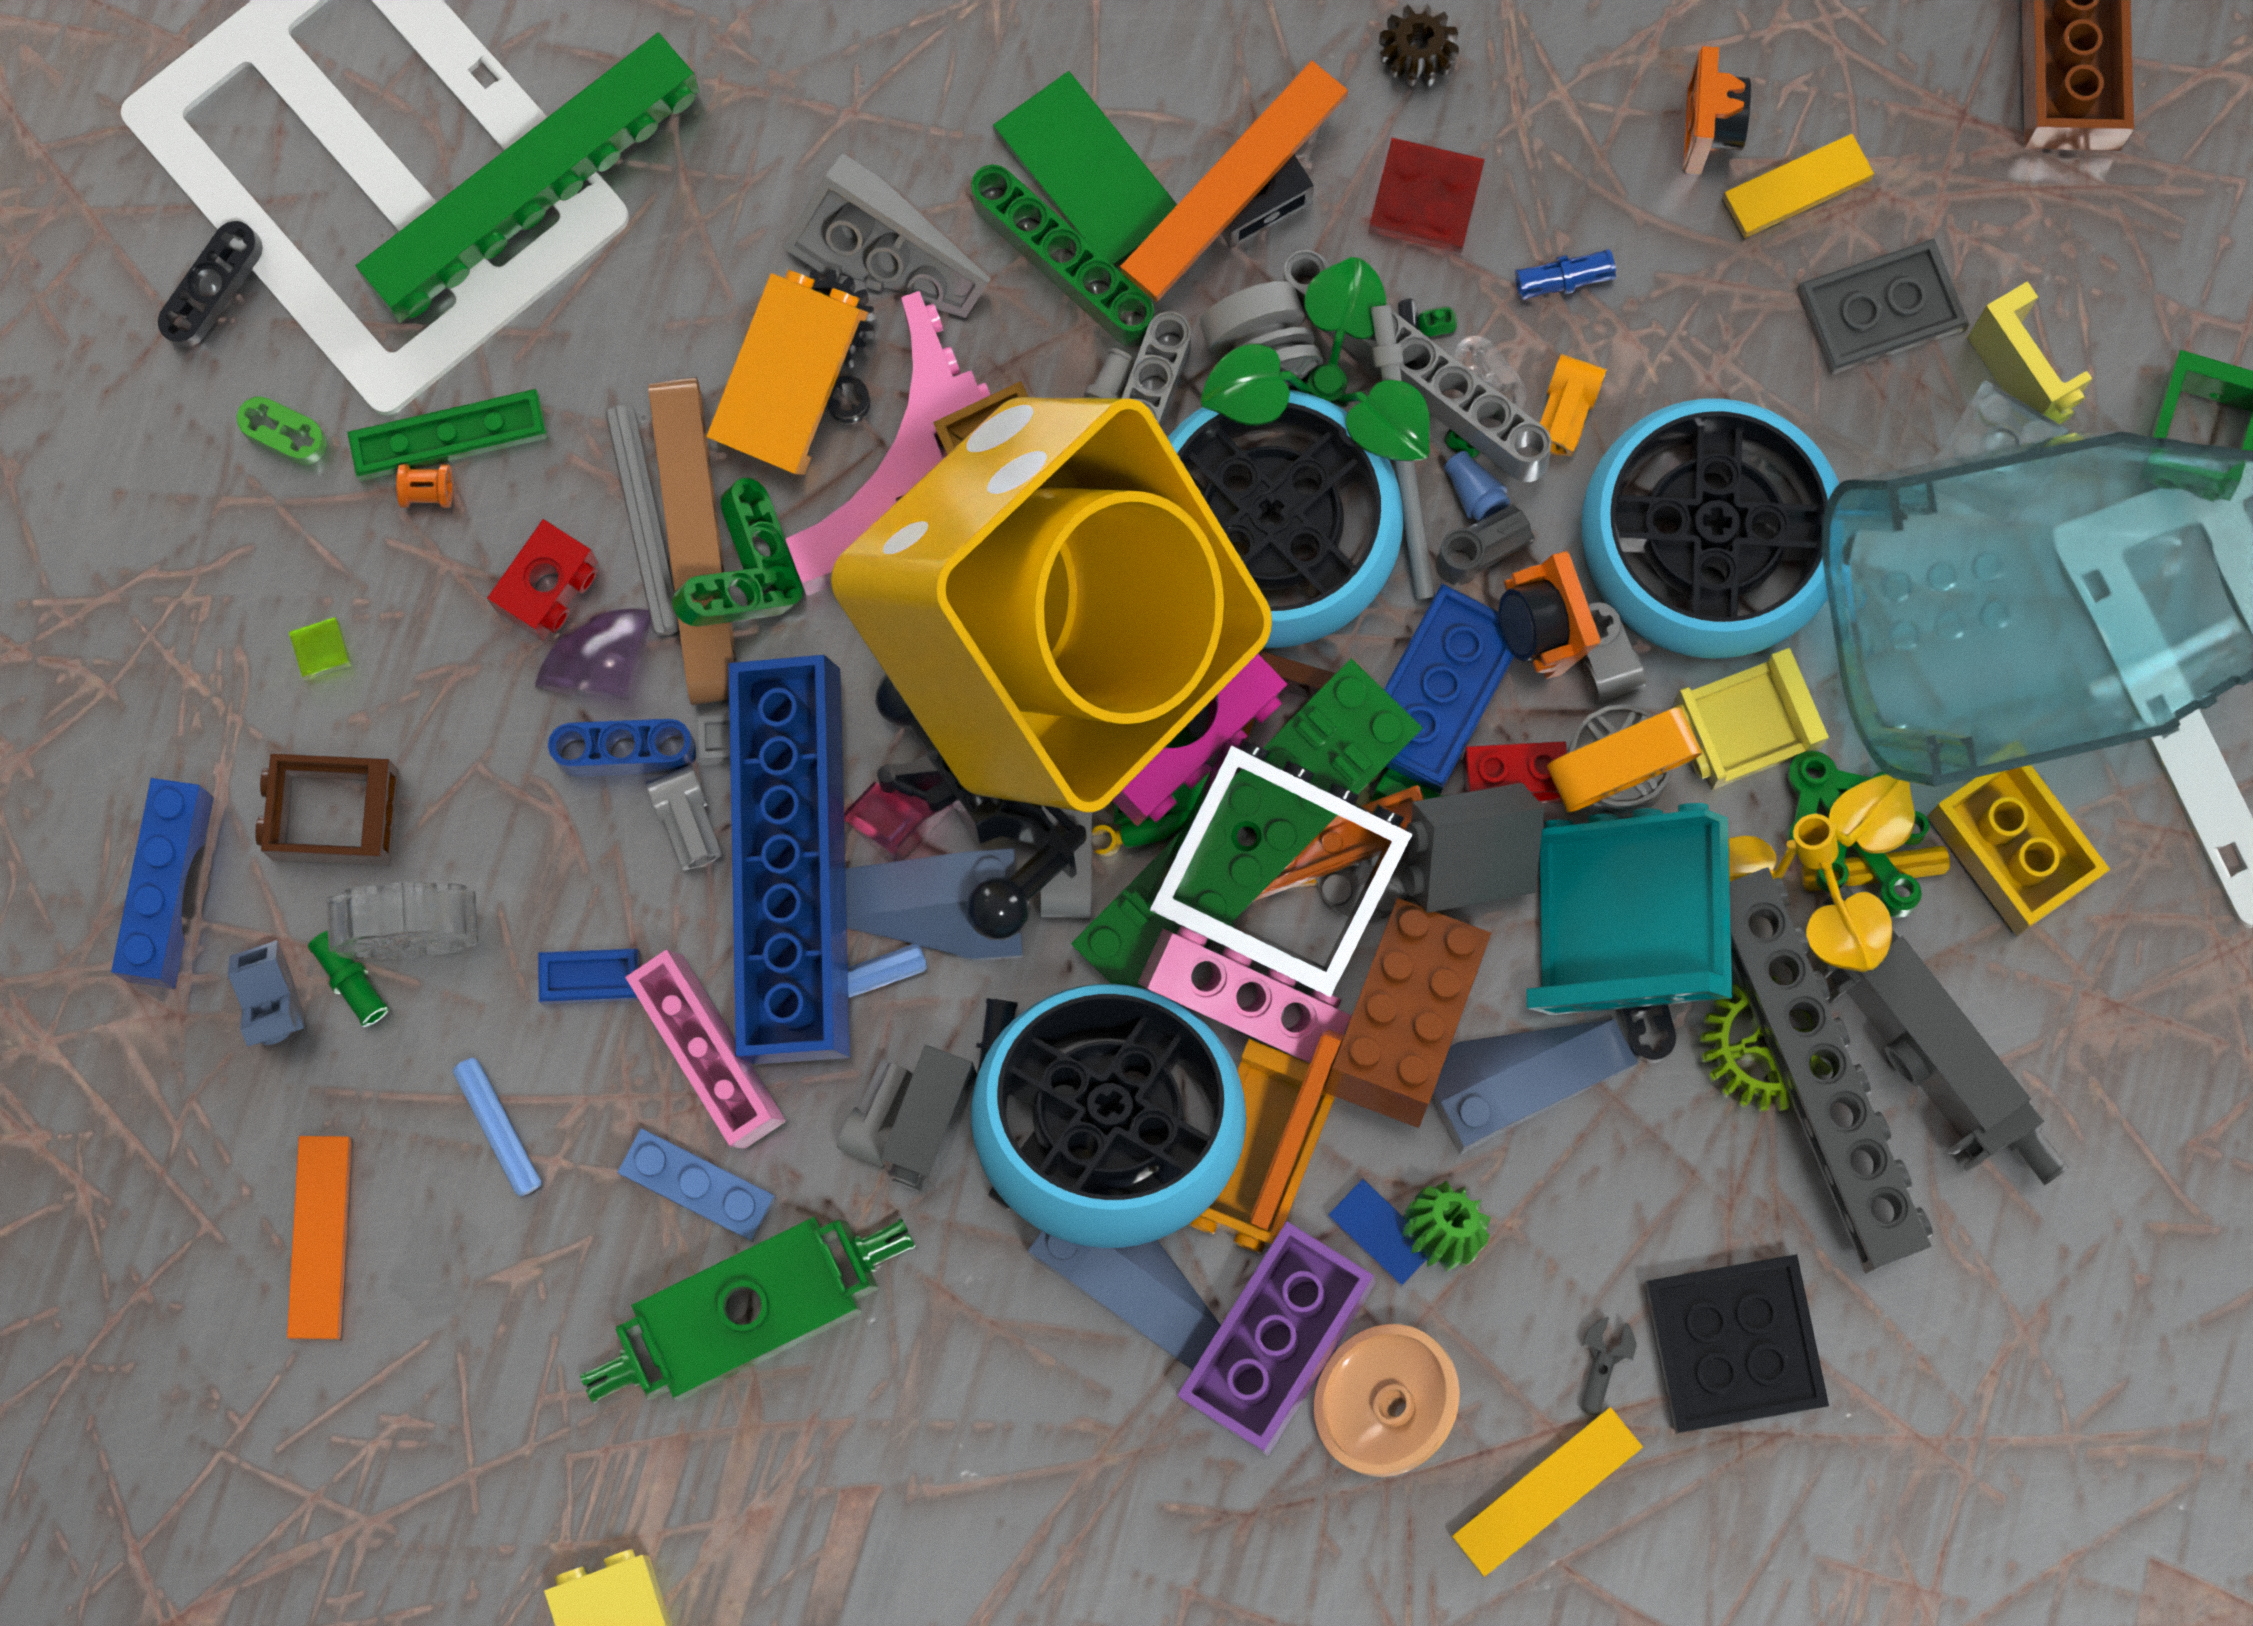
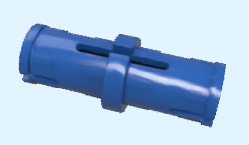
M1610 249L1569 259L1567 255L1556 257V262L1515 270V282L1521 300L1562 291L1563 294L1574 293L1577 287L1615 280L1616 267Z

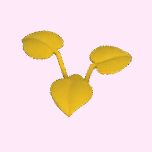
M1906 771L1889 773L1856 785L1843 793L1833 803L1829 818L1820 814H1810L1802 817L1794 827V840L1787 841V851L1778 867L1775 851L1763 839L1755 836L1729 838V882L1766 867L1769 868L1773 879L1777 877L1782 879L1793 858L1798 854L1799 860L1806 867L1817 870L1822 869L1835 904L1817 909L1809 919L1806 933L1813 953L1823 962L1838 968L1859 972L1875 969L1886 957L1892 941L1893 930L1889 911L1879 898L1868 892L1856 893L1843 901L1833 872L1832 863L1836 860L1839 852L1837 841L1846 847L1857 842L1859 847L1865 852L1879 854L1895 850L1908 840L1915 825V811L1908 773Z

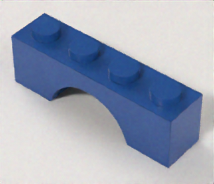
M156 778L150 779L111 973L126 982L170 989L176 988L185 944L182 931L184 887L191 862L199 848L205 844L214 797L198 784Z

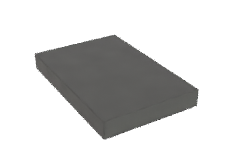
M1935 238L1799 283L1797 287L1831 375L1965 331L1970 325Z

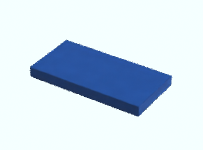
M1441 584L1384 688L1423 727L1412 741L1388 763L1387 767L1439 794L1444 789L1515 657L1508 649L1503 638L1499 622V612L1444 584Z

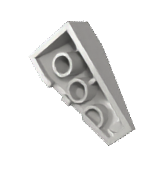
M843 153L823 178L782 248L824 275H828L830 270H836L837 278L840 275L851 276L856 280L866 282L865 287L880 292L883 288L905 295L920 291L925 306L934 303L936 309L964 318L967 317L991 280L990 277L883 179Z

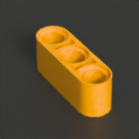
M1676 707L1561 756L1549 763L1547 768L1569 813L1590 806L1680 767L1701 756L1703 753L1682 707Z

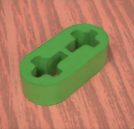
M261 396L252 397L239 407L237 424L245 437L252 443L299 465H311L319 461L325 454L327 448L326 436L319 425L312 419ZM267 411L266 415L273 424L277 425L276 429L273 430L265 425H260L255 431V426L250 421L254 415L262 417ZM309 431L313 444L311 447L302 445L297 451V446L287 437V434L291 432L299 437H304Z

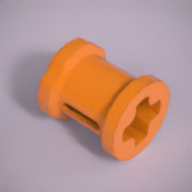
M400 464L396 480L397 500L400 508H409L411 503H439L441 508H450L453 499L451 466L449 464H442L439 469H411L408 464ZM418 485H433L432 487H417Z

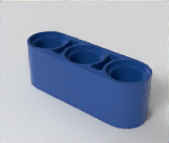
M674 719L566 723L554 729L548 741L549 754L561 771L574 777L671 773L693 764L696 759L695 740L685 724ZM677 736L684 739V746L676 755L667 756L660 753L661 745L667 738ZM628 738L635 741L634 749L628 756L617 758L611 755L612 747L618 740ZM575 740L585 742V750L577 759L567 760L562 757L563 749L569 742Z

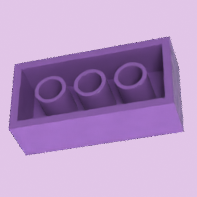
M1286 1221L1177 1396L1183 1403L1269 1456L1376 1285L1374 1275Z

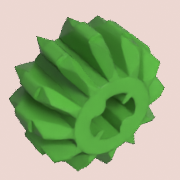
M1447 1181L1438 1184L1435 1188L1430 1185L1427 1188H1423L1416 1195L1415 1201L1408 1205L1403 1216L1407 1224L1404 1226L1402 1236L1415 1241L1412 1245L1411 1253L1422 1252L1425 1254L1427 1267L1435 1265L1439 1261L1446 1272L1455 1269L1458 1265L1465 1267L1471 1264L1478 1256V1252H1481L1487 1245L1490 1237L1486 1229L1489 1226L1488 1223L1491 1217L1478 1212L1482 1199L1471 1201L1466 1197V1186L1454 1192Z

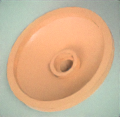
M1384 1324L1355 1334L1333 1353L1322 1370L1317 1383L1314 1397V1419L1321 1441L1336 1460L1349 1469L1363 1475L1388 1477L1399 1475L1418 1467L1442 1446L1455 1422L1460 1398L1459 1380L1455 1366L1448 1353L1436 1340L1425 1332L1411 1326ZM1402 1403H1406L1404 1412L1396 1417L1395 1411L1397 1407Z

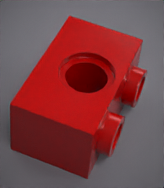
M542 519L487 599L496 612L536 638L544 641L550 631L556 633L563 626L570 612L568 605L577 592L582 594L591 586L597 575L598 570L595 567L598 561L590 548ZM547 574L559 576L558 582L552 590L547 592L535 590L536 583L542 576Z

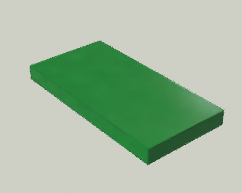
M1070 71L1064 73L993 124V131L1068 225L1116 268L1128 259L1177 206L1176 202Z

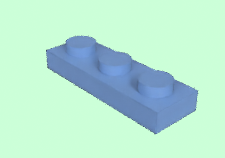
M642 1128L639 1130L617 1172L638 1185L751 1242L756 1238L776 1199L773 1194Z

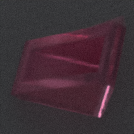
M874 781L845 811L844 821L886 860L895 862L906 860L954 807L950 804L938 812H933L928 808L926 801L915 796L909 797L898 791L886 793Z

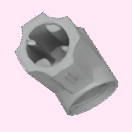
M692 764L645 782L660 822L666 825L674 852L684 871L703 867L723 856L705 810V806L708 805Z
M881 1060L859 1108L855 1107L850 1113L838 1139L837 1148L883 1169L885 1165L881 1157L913 1073L894 1063Z

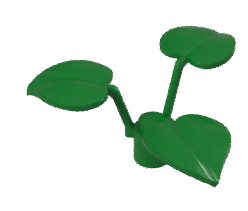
M1350 257L1324 269L1313 278L1307 288L1304 303L1309 320L1322 331H1336L1328 364L1316 367L1311 372L1308 383L1303 382L1290 371L1280 372L1279 356L1271 347L1249 344L1232 350L1218 362L1210 373L1202 392L1201 406L1204 409L1217 412L1237 423L1258 426L1273 422L1285 411L1290 397L1289 388L1285 381H1288L1299 392L1325 399L1338 407H1347L1349 403L1360 402L1350 409L1346 416L1345 424L1352 440L1365 451L1382 458L1409 462L1425 460L1430 453L1429 411L1423 395L1415 387L1404 381L1384 380L1377 383L1371 389L1369 396L1363 392L1346 394L1347 377L1343 370L1337 366L1344 335L1346 333L1353 338L1361 340L1372 337L1375 332L1371 308L1387 304L1386 294L1379 276L1361 258Z

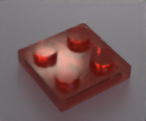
M1392 138L1369 225V232L1462 254L1485 159Z

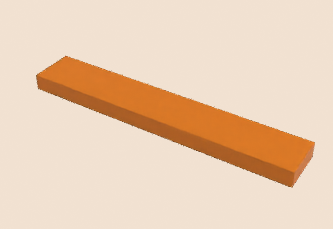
M1311 60L1120 266V272L1155 302H1158L1347 98L1348 89Z

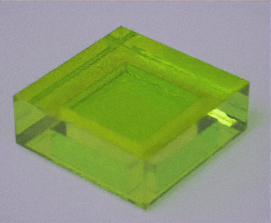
M336 617L289 632L301 676L305 681L352 666L342 629Z

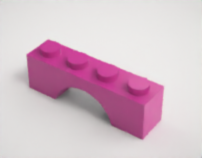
M1257 654L1208 703V722L1203 736L1187 746L1163 748L1112 801L1137 827L1148 817L1155 823L1158 822L1177 803L1171 796L1184 783L1190 789H1193L1211 772L1212 767L1207 761L1219 750H1222L1226 740L1238 746L1242 738L1246 739L1248 737L1242 730L1243 727L1254 717L1262 724L1283 704L1276 696L1286 687L1287 683Z

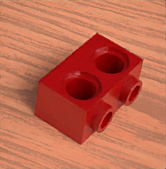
M1566 741L1466 747L1462 759L1465 793L1523 783L1541 804L1563 803L1547 765L1567 754Z

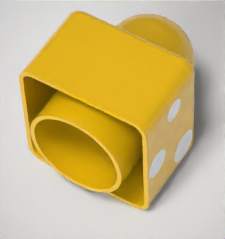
M1019 397L1006 401L844 550L837 558L831 573V587L837 602L958 782L967 791L980 796L1081 812H1096L1107 806L1262 650L1268 641L1272 627V615L1268 602L1156 418L1144 403L1129 398Z

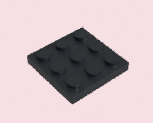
M1797 1254L1645 1282L1675 1434L1829 1406Z

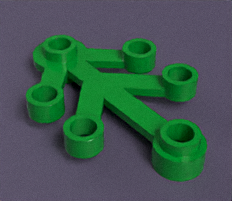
M1807 751L1796 756L1789 767L1788 780L1793 790L1799 795L1795 821L1787 833L1786 840H1794L1793 830L1796 823L1806 815L1816 814L1819 801L1829 814L1833 803L1841 796L1840 792H1846L1872 778L1838 770L1834 761L1821 752ZM1806 769H1816L1822 774V777L1818 779L1812 778L1807 774ZM1878 772L1872 778L1889 774V772ZM1915 811V824L1919 826L1920 833H1912L1905 844L1916 845L1925 838L1929 830V821L1921 812ZM1837 841L1839 852L1836 860L1832 863V868L1840 876V880L1837 881L1838 888L1840 889L1848 879L1849 870L1844 863L1847 847ZM1855 842L1852 846L1882 885L1877 898L1884 903L1890 916L1903 918L1913 913L1922 896L1919 883L1910 875L1900 874L1885 853L1874 854L1865 852ZM1822 869L1817 870L1815 876L1817 885L1822 890L1830 892ZM1898 885L1906 888L1910 892V896L1901 897L1897 895L1894 886Z

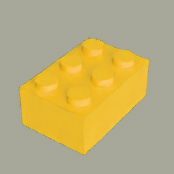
M2019 748L1941 801L1927 816L2016 936L2025 932L2111 870Z

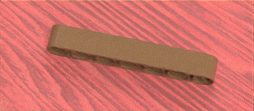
M697 377L649 383L648 385L674 592L692 577L725 572L702 396ZM692 596L691 599L693 602H700L704 607L713 600V596L708 600L696 601ZM678 618L686 683L691 705L729 700L728 663L737 662L732 622L695 627L685 624Z

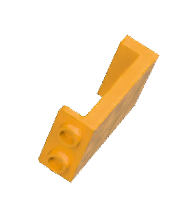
M788 269L785 278L770 273L706 437L791 473L805 475L812 459L807 453L858 324L861 320H866L869 312L857 308L860 298L833 287L829 296L813 290L814 279Z
M1251 1039L1248 1040L1237 1070L1242 1084L1246 1107V1131L1242 1153L1223 1191L1199 1217L1188 1224L1189 1226L1214 1235L1216 1228L1236 1235L1233 1241L1234 1244L1258 1254L1262 1253L1264 1247L1268 1249L1271 1247L1285 1224L1335 1099V1096L1324 1093V1087L1268 1230L1251 1224L1250 1217L1310 1063Z

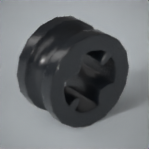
M843 376L836 380L827 405L831 416L837 422L851 425L861 422L868 415L871 408V400L866 385L860 379L852 376ZM845 391H854L856 400L861 401L858 406L852 403V410H842L841 402L836 400L839 395L845 398Z

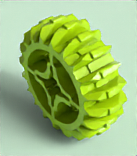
M1770 976L1775 983L1779 984L1777 976ZM1738 984L1732 985L1731 998L1733 1002L1728 999H1720L1713 1002L1715 1008L1722 1015L1707 1013L1703 1019L1707 1026L1716 1031H1706L1700 1034L1699 1041L1701 1043L1712 1045L1715 1048L1704 1052L1700 1056L1703 1063L1717 1061L1719 1067L1712 1070L1708 1074V1078L1713 1082L1723 1075L1729 1082L1721 1090V1094L1725 1097H1728L1736 1088L1741 1090L1742 1093L1738 1099L1739 1106L1745 1108L1750 1103L1752 1097L1757 1096L1758 1111L1766 1112L1771 1104V1097H1773L1779 1111H1785L1789 1108V1095L1772 1055H1770L1766 1047H1751L1763 1037L1753 1010V1019L1750 1021L1751 1036L1743 1038L1737 1043L1729 1044V1031L1735 1016L1743 1010L1751 1008L1743 988ZM1802 1009L1790 1010L1789 1015L1802 1028L1795 1027L1794 1029L1803 1033L1811 1032L1813 1023L1810 1015ZM1812 1056L1809 1062L1810 1070L1817 1078L1819 1077L1815 1073L1829 1075L1833 1070L1829 1062L1820 1058L1822 1056ZM1734 1059L1756 1062L1761 1067L1764 1077H1768L1769 1083L1756 1080L1740 1069Z

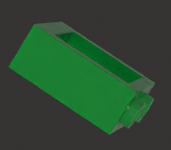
M2180 350L2167 380L2140 472L2150 474L2154 480L2163 484L2176 485L2180 483L2197 488L2202 494L2210 498H2231L2236 500L2246 481L2253 458V371ZM2180 391L2250 411L2234 466L2164 445Z

